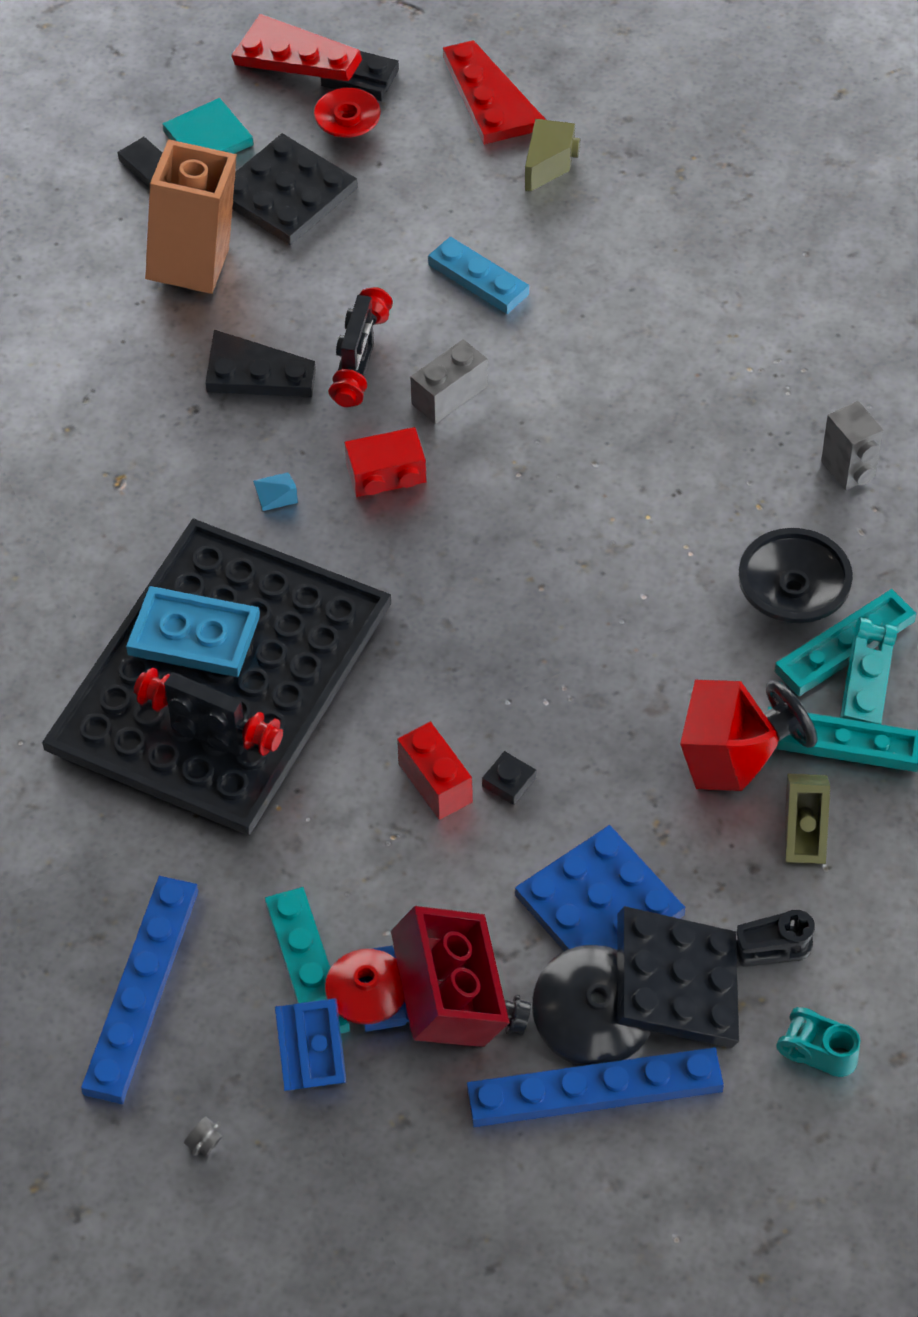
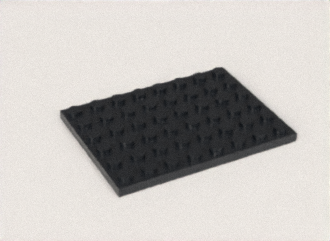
M193 518L42 741L44 751L250 836L392 603L391 594ZM149 586L259 607L260 618L239 677L128 655L126 646ZM156 668L158 670V678L160 679L173 672L241 700L244 719H249L258 712L264 714L265 723L269 724L273 719H279L280 729L283 730L281 743L274 752L270 750L265 756L260 755L259 745L256 744L250 749H244L241 756H238L228 751L220 752L210 746L209 743L195 737H184L172 728L168 705L159 711H155L152 708L151 700H148L143 705L138 704L137 694L134 693L136 680L141 673H146L149 669Z

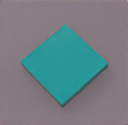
M220 97L162 123L163 132L167 137L178 142L232 154L254 145L253 136Z

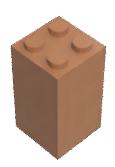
M168 139L150 182L145 279L213 294L229 251L237 154Z

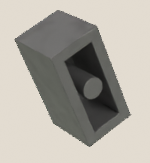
M462 339L410 376L411 404L433 423H438L488 387V359Z
M859 401L827 415L821 462L845 491L858 484L864 485L876 476L883 436V428Z

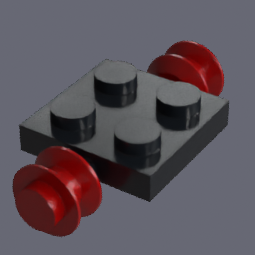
M370 287L363 289L357 295L354 308H348L346 312L345 335H339L336 346V355L340 356L341 360L338 371L333 375V384L330 385L328 390L332 400L342 407L358 406L364 399L363 392L366 391L368 386L364 375L374 347L373 325L385 323L389 319V310L393 306L392 297L381 288Z
M151 668L146 673H141L136 680L134 693L137 694L138 704L143 705L148 700H151L152 708L155 711H159L168 705L172 728L184 737H195L209 743L210 746L220 752L228 751L238 756H241L244 749H250L255 744L259 745L260 755L265 756L270 750L274 752L281 743L283 730L280 729L279 719L275 718L269 724L265 723L262 712L256 713L249 719H244L241 700L173 672L160 679L158 678V670L156 668Z

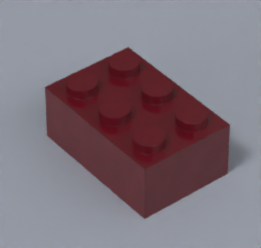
M414 906L391 930L413 1040L485 1047L510 1023L485 914Z

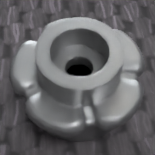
M205 1116L187 1136L184 1144L192 1150L191 1154L193 1156L198 1155L199 1152L207 1156L223 1137L217 1132L221 1125L219 1121L214 1124Z

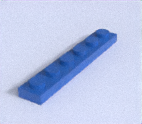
M158 876L82 1083L81 1090L84 1096L118 1104L124 1103L199 892L197 884Z
M716 1047L467 1082L473 1128L722 1093L724 1088Z

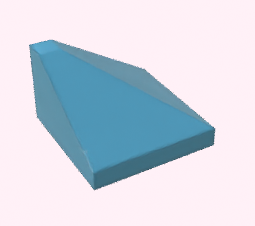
M289 472L253 481L262 511L298 503L297 488Z

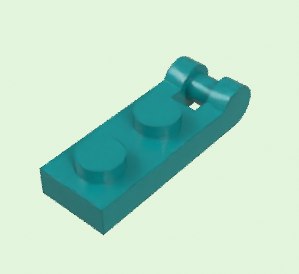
M861 617L857 620L853 634L840 718L875 724L882 723L893 646L898 632L896 626L885 624L883 627L873 625L871 620ZM868 639L879 642L878 650L867 648Z

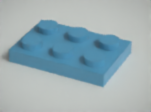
M149 586L126 646L127 653L130 656L239 677L260 618L259 607Z

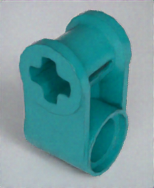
M804 1007L793 1008L789 1016L790 1026L785 1036L779 1037L776 1043L779 1053L791 1061L804 1063L827 1072L832 1076L844 1077L852 1074L857 1068L861 1040L858 1032L849 1025L821 1016L811 1009ZM841 1047L849 1052L841 1054L836 1053L832 1049Z

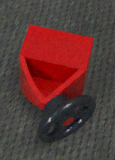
M695 679L680 745L696 789L742 791L768 761L777 747L778 741L789 734L804 747L812 748L817 744V732L812 720L796 696L783 683L777 680H770L766 684V695L772 708L763 713L741 681Z

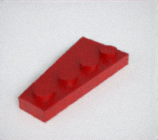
M474 40L443 47L445 63L484 145L530 134L533 132L535 119L546 120Z

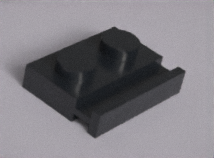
M360 51L362 61L349 81L320 77L321 86L335 90L340 88H357L367 91L378 101H382L384 98L383 94L385 91H388L399 71V60Z

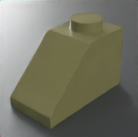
M535 119L525 164V191H533L570 171L572 158H578L580 152L581 138L575 137V123Z
M787 774L785 805L786 862L826 864L830 783L827 775Z

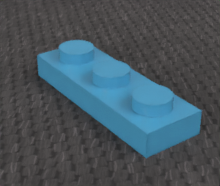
M451 236L428 255L429 266L506 314L512 311L529 295V284Z

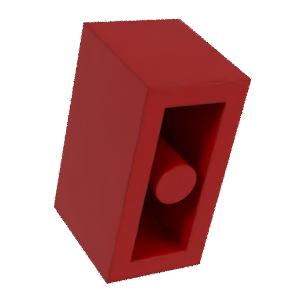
M415 427L344 442L346 466L356 497L376 495L384 491L403 487L409 488L417 484L427 483L426 459Z
M431 721L397 738L399 766L439 820L473 803L472 776Z

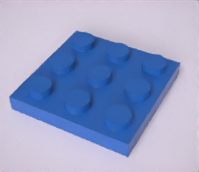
M610 825L515 887L517 899L563 951L583 945H600L617 950V913L624 906L679 919L685 916L686 907Z

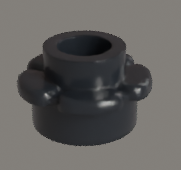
M515 995L513 1002L505 1000L510 1022L505 1027L507 1035H510L512 1032L523 1035L530 1016L531 1002L520 1000V995Z

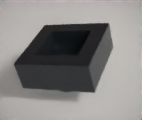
M504 751L482 777V787L515 805L536 779L537 770Z

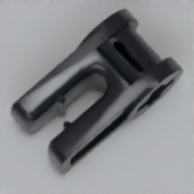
M790 910L738 925L736 944L737 957L743 967L806 959L813 949L815 922L812 916L805 911ZM792 920H794V926H790Z

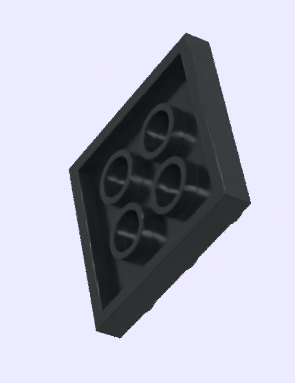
M281 133L235 172L232 209L287 244L292 245L358 188V182L356 177Z
M624 906L617 913V1024L733 1048L739 1042L736 931Z

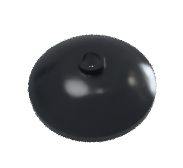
M782 528L759 536L746 548L740 560L738 578L745 598L762 614L782 622L809 623L830 616L844 604L851 591L853 572L851 563L843 549L829 537L809 529Z
M583 945L568 949L553 958L539 975L532 996L534 1023L546 1045L561 1058L579 1066L621 1061L632 1057L645 1044L651 1031L617 1024L616 949L600 945ZM594 992L603 994L605 1002L601 1004L595 1003L591 998V994Z

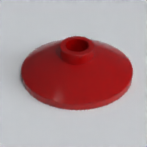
M340 88L330 91L318 100L314 109L317 125L324 132L343 138L356 137L369 132L377 125L381 114L377 99L367 91L357 88Z
M359 949L349 952L339 958L327 974L325 983L327 999H337L339 1016L349 1022L367 1025L385 1021L396 1014L405 1002L397 960L384 951ZM362 977L373 978L369 983L359 981Z

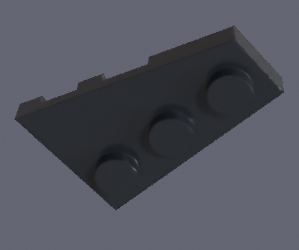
M214 329L205 382L206 392L312 397L316 373L315 361Z

